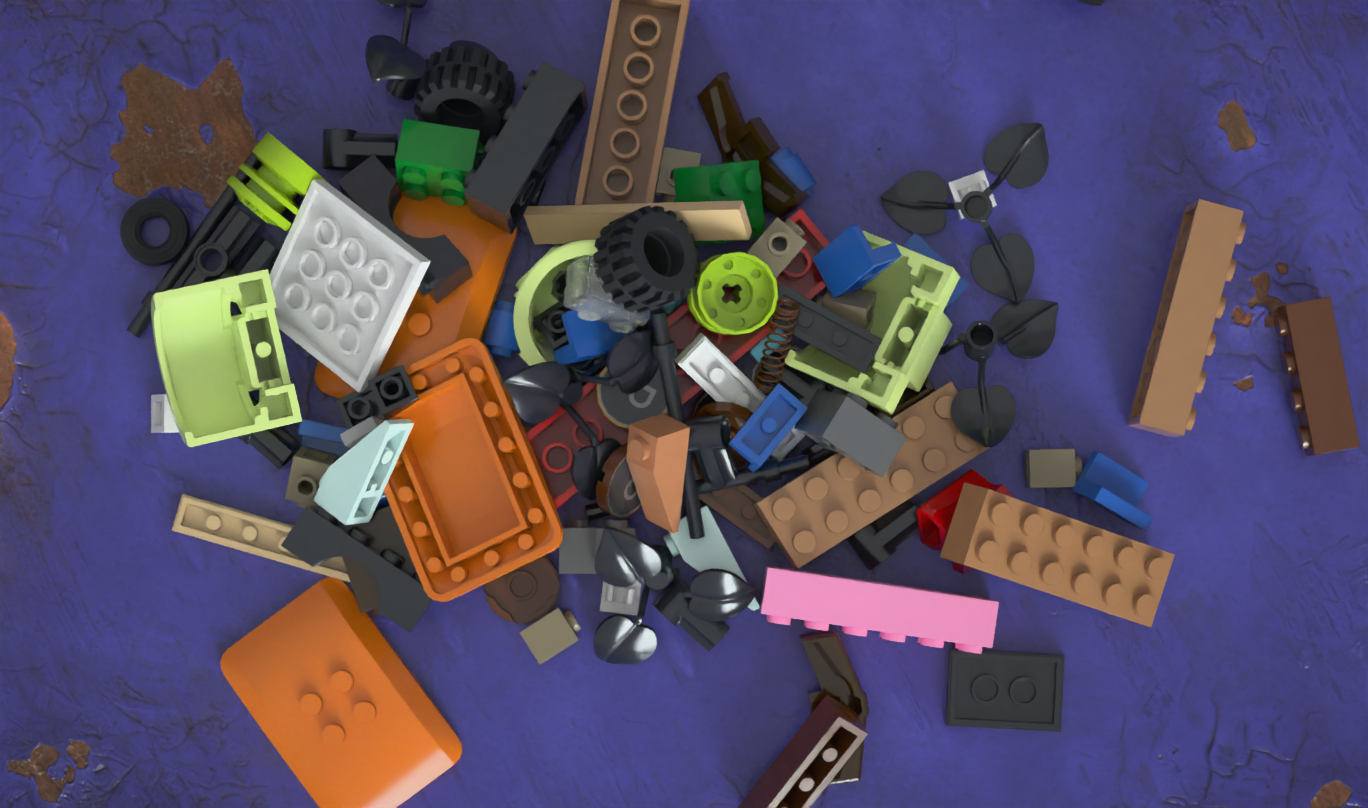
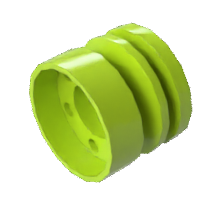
M267 132L252 150L256 158L263 164L259 170L254 169L248 164L241 163L239 168L251 178L249 182L244 184L233 174L226 182L233 188L239 200L262 220L289 232L292 223L282 215V212L288 208L297 215L300 207L293 199L298 194L305 197L313 179L324 178Z
M743 252L714 255L699 263L701 265L700 273L695 275L698 281L686 296L688 309L696 322L708 331L723 335L751 333L766 324L774 313L778 300L777 281L767 264L758 257ZM723 286L734 287L735 290L731 294L734 301H722L721 298L725 294L722 289Z

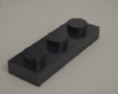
M780 284L778 299L789 298L796 301L800 306L799 314L796 317L797 322L794 325L795 330L792 335L865 374L883 339ZM778 305L780 308L785 310H795L787 305ZM775 312V314L778 315V316H780V317H784V318H790V317H792V316H784V315H781V314ZM772 314L767 322L771 323L770 319L775 316ZM781 319L773 320V322L778 325H790L788 322Z

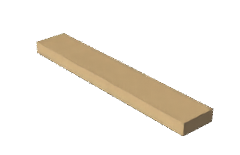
M743 201L528 206L524 213V218L534 244H568L580 240H596L601 237L600 231L603 227L609 225L610 222L649 205L651 208L656 205L661 206L665 212L669 210L674 212L678 221L683 220L687 224L686 230L689 234L693 233L696 241L749 240L752 233Z
M182 494L172 531L350 582L342 557H333L319 566L312 567L281 546L294 525Z

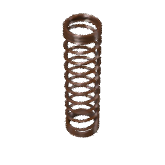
M779 298L777 300L773 313L775 317L770 319L773 325L768 327L771 333L766 335L768 341H765L766 349L762 351L765 356L760 358L763 364L758 366L761 372L756 374L757 377L754 384L757 389L765 393H770L775 386H764L758 381L761 380L776 385L778 383L781 384L780 380L785 369V359L789 354L788 349L791 346L790 341L793 338L792 333L795 330L794 325L797 322L796 317L800 310L799 304L789 298ZM778 305H787L795 310H785L780 308ZM775 312H777V313H779V314H781V315H784V316H792V317H790V318L780 317V316L776 315ZM781 319L788 322L790 325H778L774 323L773 320ZM771 327L782 328L788 333H776L771 330ZM769 335L781 336L786 341L772 340L769 338ZM767 343H777L784 347V349L771 348L767 346ZM771 350L778 352L782 355V357L769 356L765 353V351ZM764 358L774 359V360L778 361L780 364H779V365L768 364V363L764 362L763 359H764ZM762 366L773 367V368H775L776 370H778L779 372H776V373L767 372V371L762 370L761 367H762Z

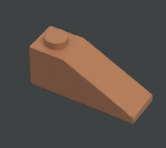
M661 413L629 425L626 461L645 518L671 533H676L679 531L690 427Z

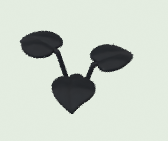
M376 0L388 7H403L405 17L401 41L386 35H375L368 40L365 58L371 80L375 83L388 79L386 89L391 95L402 100H411L417 92L419 79L427 71V64L424 58L407 46L413 13L412 7L423 8L427 0ZM458 40L450 44V47L453 49H457V46H466L468 49L476 47L482 49V52L486 54L489 52L494 54L485 46L472 41Z
M1040 123L1015 125L1002 131L991 140L985 151L984 162L990 171L999 174V176L984 192L972 191L966 194L961 202L946 203L949 196L946 182L938 174L931 171H916L906 175L893 187L881 195V202L888 214L899 225L917 234L927 235L940 231L946 224L945 210H961L967 220L973 223H981L991 244L982 245L975 251L971 263L973 277L986 291L1011 301L1019 302L1024 298L1032 283L1034 274L1033 252L1028 242L1016 233L1006 234L997 240L987 221L993 210L992 201L989 197L1002 184L1004 179L1015 188H1027L1035 185L1043 178L1049 161L1044 126Z
M1022 300L1009 303L997 310L991 323L976 321L968 327L966 334L960 333L957 339L941 347L938 354L944 355L963 344L965 354L970 359L978 361V389L964 388L957 393L951 405L952 421L963 435L983 447H994L1008 435L1015 418V402L1008 389L1002 385H993L985 388L986 360L993 355L996 344L998 346L1006 344L1008 351L1013 356L1021 359H1033L1043 355L1050 348L1055 336L1056 318L1059 308L1057 302Z
M653 327L648 330L628 333L612 346L606 363L607 370L612 375L611 377L585 375L579 371L571 375L562 364L555 361H547L525 367L502 379V383L510 395L515 411L523 420L534 424L541 423L553 416L560 404L561 408L568 412L590 439L591 446L580 448L575 453L571 463V477L574 486L588 500L596 498L598 480L603 482L605 472L602 471L605 461L613 451L622 445L613 438H606L599 442L598 437L572 405L577 403L582 396V382L609 386L618 382L620 390L626 394L635 393L648 385L659 368V361L654 360L652 344L655 343Z
M606 526L595 556L597 575L607 584L616 587H628L638 581L643 584L638 613L634 621L627 615L619 613L613 614L601 622L594 636L595 654L601 661L611 664H634L649 658L657 646L656 632L650 626L641 624L645 615L650 589L659 590L665 588L672 579L676 582L683 596L691 598L688 604L689 612L701 620L711 622L730 619L745 610L757 593V586L747 583L730 571L711 568L696 574L690 582L689 589L680 577L679 568H672V554L667 547L663 545H650L628 532Z

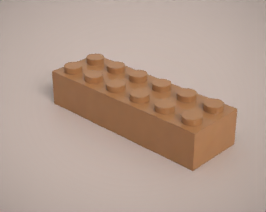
M612 0L574 205L655 202L663 148L666 142L690 11V0Z
M1198 199L1185 206L1129 414L1128 426L1168 437L1184 436L1186 430L1192 429L1197 413V408L1192 407L1195 393L1202 392L1207 376V371L1202 370L1206 355L1211 356L1216 343L1217 334L1212 333L1215 318L1220 319L1226 306L1227 297L1222 296L1225 281L1230 282L1236 268L1237 261L1232 259L1235 244H1241L1246 230V222L1242 221L1244 211Z
M952 381L936 389L892 418L899 424L896 430L907 438L883 477L868 473L836 452L753 504L793 569H799L990 448L983 447L966 437L954 425L951 417V405L958 391Z
M965 482L940 554L941 558L1148 627L1152 626L1175 554L999 492Z

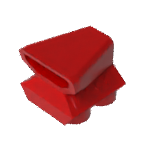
M969 469L916 510L920 541L934 550L943 548L964 482L1013 497L1003 484H991L978 472ZM951 561L953 570L961 574L974 570V568Z

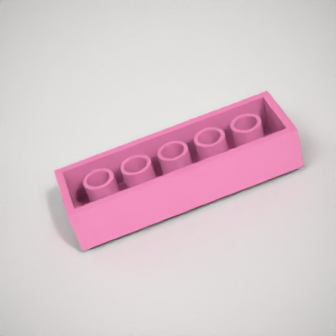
M766 565L759 611L761 614L767 615L766 620L770 623L790 625L791 618L804 620V626L810 629L828 631L829 624L840 625L845 634L867 637V630L880 631L879 637L885 640L905 642L906 635L918 637L917 642L920 645L943 648L944 641L954 642L955 648L959 649V651L982 654V647L993 648L999 602L983 597Z

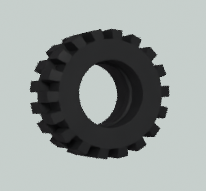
M450 46L442 48L441 52L435 51L430 55V59L425 60L427 71L419 79L414 100L415 115L419 116L418 121L479 130L480 140L488 142L492 135L498 136L505 125L503 122L504 115L514 100L516 90L515 76L512 71H508V65L504 61L496 60V55L490 52L486 54L480 48L468 49L466 46H457V49H453Z
M650 205L644 206L610 222L609 225L603 227L600 231L601 237L596 239L594 246L598 252L593 254V259L598 264V269L595 270L597 278L602 279L604 283L602 288L605 293L610 292L613 295L612 301L617 305L623 303L624 309L627 311L637 310L638 313H646L673 303L687 296L691 292L690 289L695 287L698 281L695 275L700 273L701 265L697 263V258L700 257L699 249H696L693 243L696 240L693 233L689 234L686 230L687 224L683 220L678 221L674 212L671 210L665 212L663 207L657 205L652 208Z

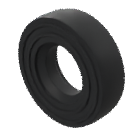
M149 197L136 202L126 211L120 226V236L124 248L135 260L146 265L161 266L176 260L183 251L190 238V225L183 210L175 203L164 198ZM152 217L163 218L168 223L170 229L168 239L159 246L146 244L141 236L142 225Z

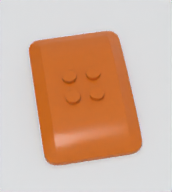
M401 192L402 197L394 213V224L404 233L417 238H432L445 234L469 261L473 276L438 304L429 294L422 297L416 291L376 376L402 364L406 368L465 338H475L481 342L483 341L491 309L494 308L517 238V227L512 235L473 214L468 201H465L462 206H453L443 202L441 197L427 196L424 200H414L407 197L404 192ZM318 360L314 379L316 386L321 392L340 399L356 391Z
M475 338L462 339L406 367L405 370L419 400L388 419H410L414 422L384 492L423 589L428 597L439 602L453 600L553 552L559 547L563 539L561 521L520 418L502 383L501 375L488 348L483 342Z
M333 577L320 580L229 647L222 655L220 666L223 675L320 808H396L455 765L462 755L463 747L459 736L367 611L360 612L355 594L343 580Z

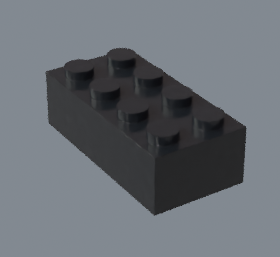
M544 61L538 71L533 69L528 74L523 84V90L525 91L518 104L513 102L509 106L503 118L505 123L503 129L498 136L495 134L491 136L483 151V155L486 157L479 168L473 167L463 185L466 189L464 193L472 213L511 235L588 108L584 83Z

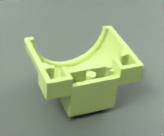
M862 230L872 250L892 243ZM897 245L902 256L862 288L863 290L877 292L873 325L869 332L883 339L865 374L811 345L796 352L790 349L785 359V363L788 366L842 390L854 393L864 399L868 405L890 415H893L906 387L920 392L953 325L943 311L960 279V276L953 267L900 245Z
M580 240L562 246L555 244L515 284L519 290L514 294L516 297L513 313L514 332L521 351L518 355L529 366L547 361H555L553 348L544 334L534 329L533 318L559 302L551 294L553 288L552 280L560 270L565 271L571 267L585 277L587 276L596 284L598 281L603 282L601 278H597L596 269L589 263L594 261L593 254L598 252L594 246L596 240Z
M268 269L159 292L152 296L151 320L161 376L174 421L184 443L189 447L302 421L295 386L290 381L274 308L277 306ZM230 302H236L242 314L231 316ZM260 390L259 403L256 406L253 405L248 391Z

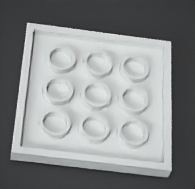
M313 179L269 274L277 306L274 310L278 327L357 392L361 393L369 386L368 380L376 377L431 261L324 179Z

